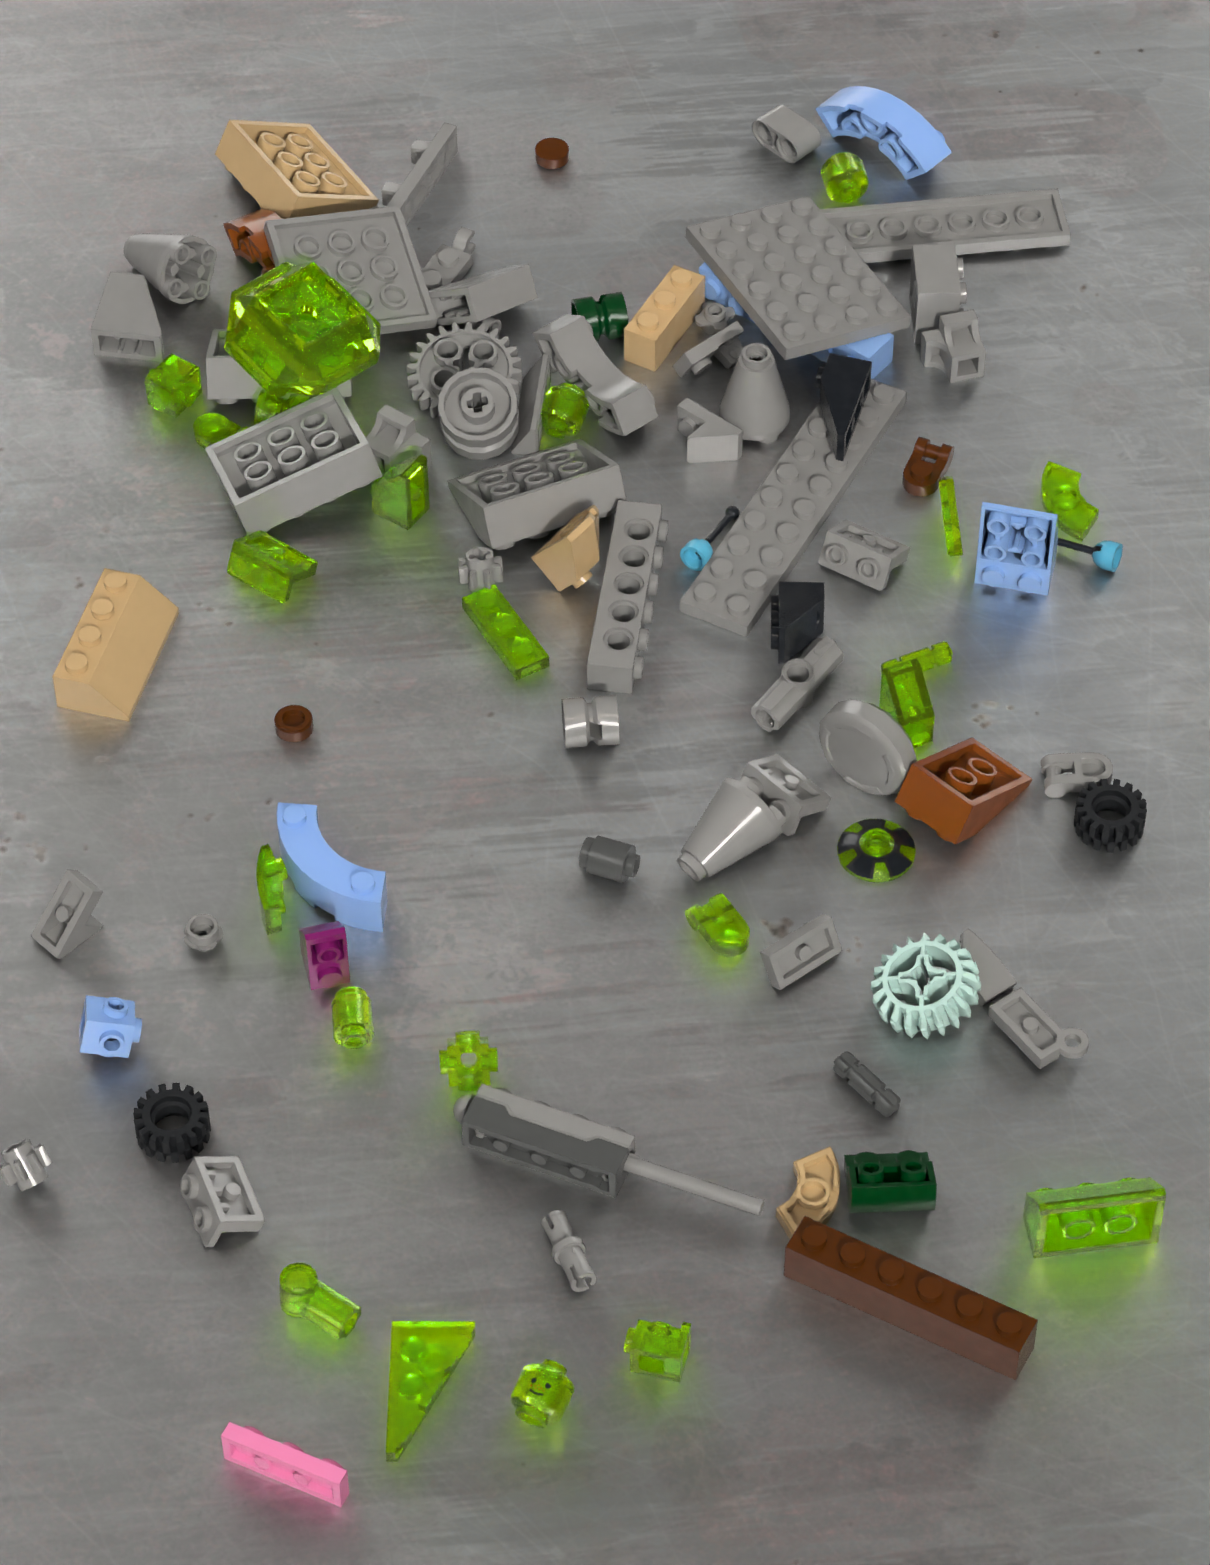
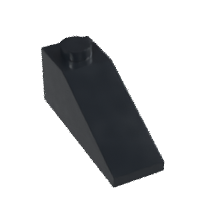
M830 353L825 367L819 366L815 387L820 388L819 403L835 458L838 461H844L870 390L872 362Z

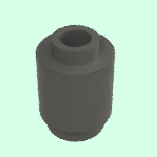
M599 835L596 838L587 837L579 855V866L586 868L587 873L620 883H625L629 877L634 878L640 865V855L636 854V847L634 845Z

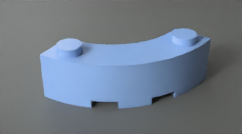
M867 86L846 87L840 89L816 108L832 138L836 136H851L862 139L866 136L879 143V150L895 164L906 180L927 173L952 153L945 143L943 134L935 130L919 112L901 99L876 88Z
M278 802L277 825L281 860L284 870L287 871L299 895L313 908L318 906L334 915L335 921L367 931L383 932L388 902L386 871H377L355 865L332 850L319 830L317 805Z

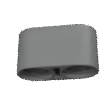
M784 105L776 106L752 123V132L756 140L789 163L797 162L821 145V135L815 125Z

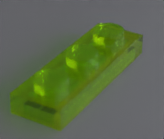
M495 584L491 585V589L484 588L462 597V608L516 681L549 667V655Z

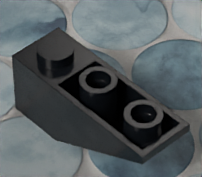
M779 581V595H771V649L778 650V664L786 663L823 633L824 582Z

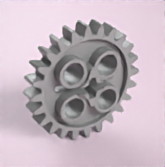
M471 321L466 323L465 329H459L457 323L453 322L452 331L449 332L442 326H439V336L436 337L431 333H427V344L417 342V352H410V364L406 366L408 389H411L413 401L419 400L421 411L430 408L431 418L439 415V394L445 382L457 372L463 371V353L465 349H469L468 368H489L499 372L512 384L515 393H520L519 383L523 382L521 357H518L517 347H510L508 336L499 339L498 329L492 330L489 334L486 333L484 323L477 330H473Z

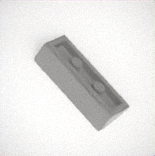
M543 354L523 379L518 406L519 432L511 446L512 454L529 455L539 452L551 382L549 354Z

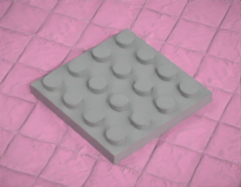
M400 205L265 221L264 232L300 344L435 328L438 319Z

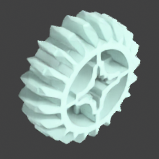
M923 933L921 941L914 942L908 936L907 945L902 948L893 943L892 950L894 954L892 956L882 954L881 963L883 966L874 967L873 974L875 980L871 981V990L874 997L872 1000L875 1008L879 1010L881 1019L886 1024L890 1023L892 1029L897 1033L905 1029L906 1034L911 1039L918 1031H921L922 1036L927 1040L931 1031L937 1030L944 1036L945 1027L950 1024L959 1029V1017L971 1018L972 1011L970 1006L978 1005L979 997L977 992L981 990V981L978 975L979 969L976 962H973L970 952L966 948L961 949L960 944L955 939L946 942L945 937L941 934L931 941L930 937ZM933 966L943 967V968H946V969H937V968H934ZM906 1003H916L919 1006L908 1005Z

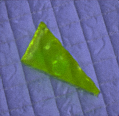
M392 1321L386 1462H398L475 1338V1321Z

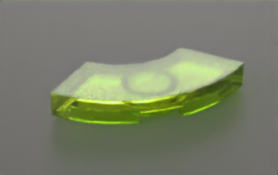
M1048 461L1041 480V500L1044 510L1047 513L1058 514V527L1071 537L1083 541L1097 521L1099 509L1087 503L1080 494L1081 473Z
M953 476L940 477L938 481L947 553L950 557L963 555Z

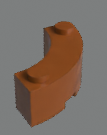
M259 209L223 223L235 256H242L251 264L257 261L263 267L262 277L269 287L281 314L290 312L264 232L265 221L282 218L276 212L269 209Z

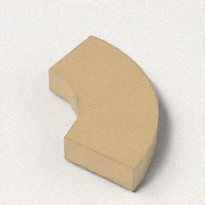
M830 1146L793 1162V1172L797 1180V1187L790 1199L776 1208L775 1216L789 1239L793 1236L804 1216L824 1225H827L833 1216L839 1199L840 1171L837 1159Z

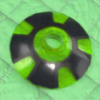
M866 819L850 825L841 834L837 844V856L842 867L852 876L867 882H888L901 877L913 865L916 854L914 840L908 831L902 826L884 819Z

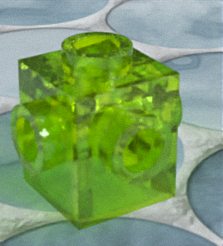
M467 1030L455 1032V1038H447V1050H439L440 1075L448 1074L449 1087L458 1086V1091H478L481 1084L491 1085L490 1072H498L497 1047H489L488 1036L480 1037V1031ZM463 1053H475L477 1058L473 1064L468 1065L461 1061V1055Z

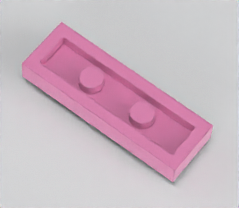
M229 1422L221 1435L223 1454L226 1460L339 1507H342L349 1495L347 1470L343 1469L334 1460L328 1458L321 1460L306 1454L297 1445L290 1442L280 1443L272 1440L251 1426L241 1427Z

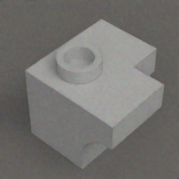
M974 309L941 315L939 329L922 332L920 359L924 367H935L942 370L950 383L984 377L986 349L981 341L978 317Z
M385 404L377 412L375 425L366 436L383 476L381 478L391 483L400 474L407 471L424 473L432 465L430 439L416 432L415 419Z

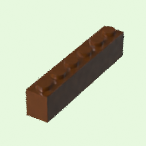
M804 1216L785 1247L784 1276L1011 1379H1017L1034 1349L1037 1319L809 1217Z

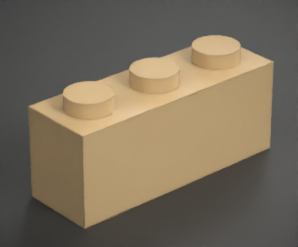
M673 265L624 328L625 361L654 372L658 369L694 322L695 316L699 315L703 310L702 305L705 303V276Z

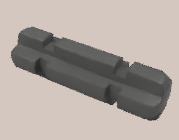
M846 1051L838 1056L834 1061V1071L844 1080L849 1078L850 1080L847 1083L870 1104L875 1102L874 1108L883 1116L889 1117L899 1109L900 1097L889 1088L885 1090L886 1084L865 1065H858L860 1061L852 1053Z

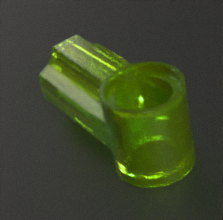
M293 1263L282 1270L279 1278L280 1306L287 1315L294 1318L304 1317L338 1340L343 1337L346 1338L351 1333L361 1316V1307L320 1281L316 1271L308 1264ZM300 1288L304 1289L305 1291L294 1292L292 1290Z

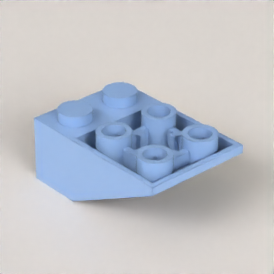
M982 502L974 583L1048 596L1056 563L1058 514Z

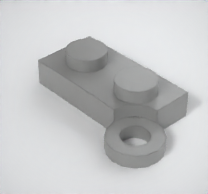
M1022 988L1017 989L989 1006L988 1016L1039 1069L1058 1059L1059 1053L1067 1058H1079L1087 1053L1089 1047L1087 1034L1078 1028L1062 1030ZM1068 1039H1075L1080 1043V1045L1076 1047H1070L1065 1043V1041Z

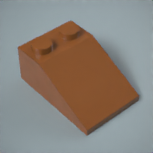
M971 737L912 763L895 802L906 809L909 816L923 821L933 828L940 838L956 845L975 836L1030 785L1032 778Z

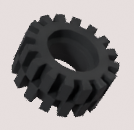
M1106 778L1100 779L1099 786L1093 781L1088 784V789L1083 787L1076 800L1074 827H1076L1075 832L1077 836H1083L1082 842L1088 846L1093 841V849L1100 851L1101 846H1107V852L1114 853V846H1118L1121 852L1127 850V844L1132 847L1137 844L1138 838L1141 839L1144 831L1147 803L1145 799H1141L1142 793L1139 789L1132 792V784L1127 782L1122 787L1120 786L1121 780L1114 779L1112 785L1108 784ZM1110 810L1120 813L1125 818L1114 821L1106 820L1099 817L1096 813Z
M165 1083L158 1085V1093H155L152 1088L146 1091L147 1100L140 1097L137 1101L138 1108H134L133 1113L136 1138L141 1150L145 1148L146 1155L150 1158L157 1153V1160L164 1163L166 1156H171L172 1163L179 1162L178 1155L184 1154L186 1160L193 1158L192 1149L200 1153L204 1149L203 1142L208 1143L210 1139L209 1110L207 1102L203 1100V1095L199 1091L194 1094L193 1087L186 1085L182 1091L180 1083H173L170 1090H166ZM177 1115L188 1119L184 1126L175 1130H164L157 1127V1123L168 1116Z

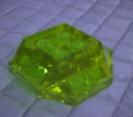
M284 262L232 291L224 350L270 396H286L287 393L323 395L378 363L381 324L334 278L329 277L314 262L298 265Z

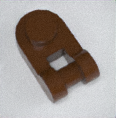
M918 437L913 453L904 468L902 481L904 489L909 494L919 497L933 494L938 489L951 464L954 446L942 444L940 447L930 444L929 439ZM930 458L936 461L935 463H931L925 461V459Z

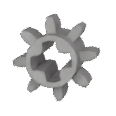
M472 548L466 552V558L458 559L459 583H468L469 590L474 593L490 592L496 587V582L503 581L502 557H494L493 551L489 548Z
M25 1139L13 1144L1 1153L5 1163L0 1165V1174L8 1186L17 1183L20 1191H24L47 1179L48 1174L44 1167L53 1162L44 1145L40 1143L33 1147L30 1139Z

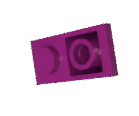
M339 921L300 928L301 954L310 989L333 988L341 984L350 983L345 927Z

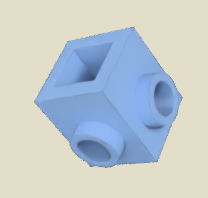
M86 995L79 1025L80 1053L97 1054L103 1057L129 1058L132 1042L139 1043L142 1029V1019L135 1018V1001L123 1000L118 997L105 998Z

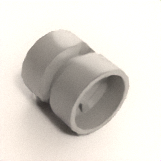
M616 695L595 696L591 703H587L583 697L562 699V724L565 748L587 747L589 741H594L597 746L619 745V717Z

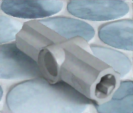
M827 636L816 638L798 658L788 660L783 664L779 679L751 708V716L757 721L759 727L768 732L779 730L798 709L806 708L812 703L814 691L843 661V651L837 646L836 641Z

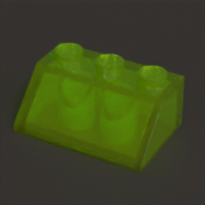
M1129 1177L1116 1182L1100 1184L1082 1183L1076 1187L1060 1189L1042 1188L1035 1192H1027L1023 1219L1033 1258L1158 1243L1166 1201L1165 1188L1151 1177L1140 1179Z

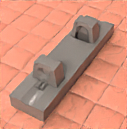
M444 122L431 142L416 140L411 146V162L415 166L402 184L387 182L382 188V204L386 207L400 205L406 226L410 223L458 152L456 125Z

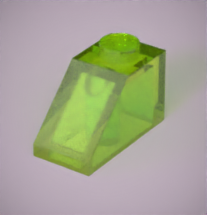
M420 454L397 463L383 477L373 482L370 491L373 513L409 530L430 509L426 456Z
M916 658L882 669L879 707L890 713L901 724L911 738L914 748L933 741L935 714L919 660Z

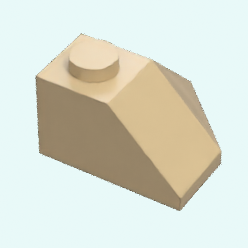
M595 505L576 514L531 557L559 592L571 585L575 589L582 586L593 575L589 570L600 560L599 509Z

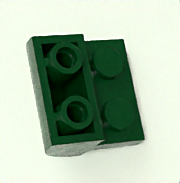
M906 1150L899 1153L875 1154L872 1152H861L856 1155H844L849 1213L935 1210L937 1184L933 1162L929 1161L928 1152Z

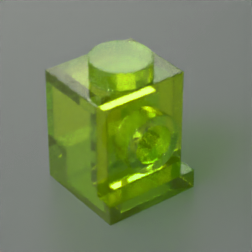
M639 1319L636 1328L629 1327L624 1343V1353L630 1354V1371L681 1382L691 1348V1323L683 1322L680 1329L662 1321L649 1322Z

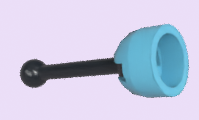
M729 506L726 509V516L705 540L692 539L681 549V560L688 568L694 571H701L713 555V549L710 544L731 520H736L739 517L740 511L736 506Z
M1058 538L1059 546L1091 554L1093 562L1103 570L1115 572L1119 566L1123 552V545L1121 543L1104 540L1097 543L1095 547H1090Z

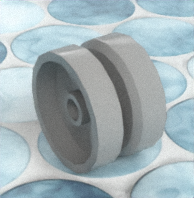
M477 367L457 372L445 382L439 394L438 414L441 431L446 443L457 454L473 460H487L499 456L513 444L519 432L518 400L512 384L499 372L489 368Z

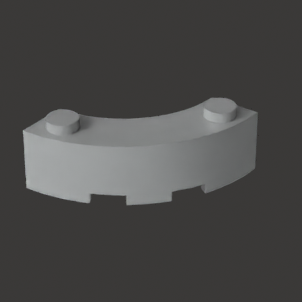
M565 314L532 332L542 355L549 354L552 373L558 371L569 385L566 390L568 396L583 411L590 408L600 417L598 424L601 427L617 435L626 436L658 418L654 407L655 398L652 392L647 388L646 384L632 380L611 362L594 338L593 329L584 316Z

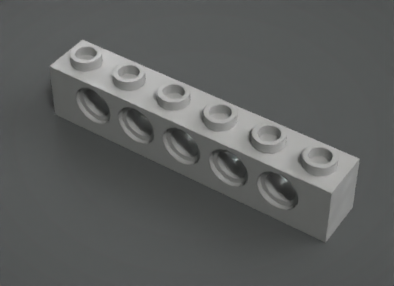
M618 500L587 660L588 690L632 694L635 679H642L644 657L639 656L640 651H647L649 629H645L644 626L645 623H652L654 601H649L650 596H657L659 574H655L654 571L655 568H662L664 547H660L659 543L666 542L668 535V520H662V504Z

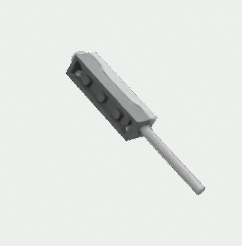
M481 1084L476 1096L473 1094L463 1095L456 1100L453 1107L454 1116L462 1125V1143L464 1146L614 1198L617 1197L628 1173H632L757 1216L761 1215L765 1201L641 1159L635 1154V1136L628 1134L621 1128L608 1127L590 1121L583 1115L570 1114L552 1108L545 1102L532 1101L514 1095L504 1088H494Z

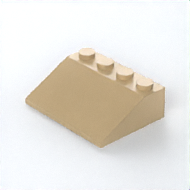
M229 120L215 152V155L225 165L226 170L236 177L242 184V188L250 193L259 203V207L276 212L282 219L364 210L377 206L379 201L310 124Z

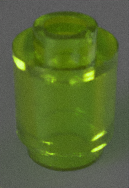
M351 986L340 989L335 994V999L331 1003L333 1038L337 1044L345 1048H362L374 1038L372 1001L362 988Z

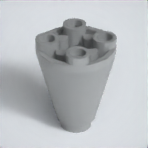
M142 233L130 236L125 242L123 250L125 258L141 275H145L146 280L167 300L178 304H185L195 299L203 300L209 294V284L214 273V262L217 258V252L204 239L191 234Z
M752 343L745 346L738 357L720 402L719 417L743 430L744 440L760 441L765 444L775 442L778 439V434L783 432L789 424L790 404L771 350L764 344Z
M743 776L739 781L727 777L721 783L681 850L682 855L677 859V862L682 870L693 880L699 882L703 877L709 878L775 841L781 835V826L786 823V818L775 806L766 805L758 796L760 793L759 788L748 777Z

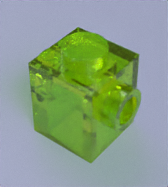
M171 353L156 368L151 369L145 377L148 404L158 411H163L177 418L187 407L192 406L196 398L202 394L200 368Z

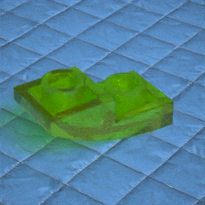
M269 844L261 846L259 851L256 879L262 922L267 935L282 931L281 914L286 913L283 900V881L288 879L283 859L281 857L275 858Z

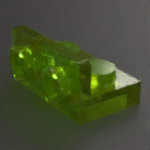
M260 530L234 540L227 573L274 600L285 603L289 600L293 583L315 575L318 561Z

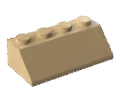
M104 568L52 676L57 707L129 722L178 617L179 608L142 576Z

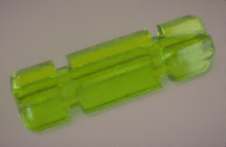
M942 641L931 645V650L925 647L900 656L899 661L896 658L885 661L881 664L882 677H884L886 683L891 684L902 680V675L908 678L933 669L934 664L939 667L950 663L953 654L947 642Z

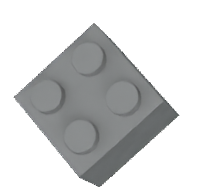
M955 243L913 244L909 301L914 345H921L922 332L939 329L941 315L964 311V308H960V305L966 304L967 300L966 282H960L964 275L963 258H957Z

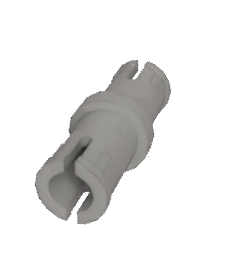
M552 1211L548 1215L553 1225L550 1224L545 1216L541 1221V1226L553 1247L551 1251L552 1257L557 1264L562 1266L573 1291L582 1292L588 1290L589 1286L584 1277H587L592 1286L595 1284L597 1277L586 1259L584 1242L580 1237L575 1236L564 1211Z

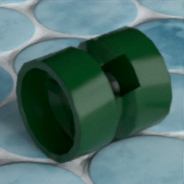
M622 292L601 295L599 301H596L592 296L571 300V315L585 317L593 329V336L596 341H599L601 335H605L608 339L624 337V328L628 325V315Z

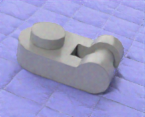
M1100 753L1048 754L1040 761L1042 774L1047 777L1043 782L1045 794L1050 798H1060L1067 793H1078L1083 787L1088 789V784L1093 781L1099 786L1100 779L1107 778L1108 784L1112 780V762ZM1064 772H1072V774H1063V773H1064Z

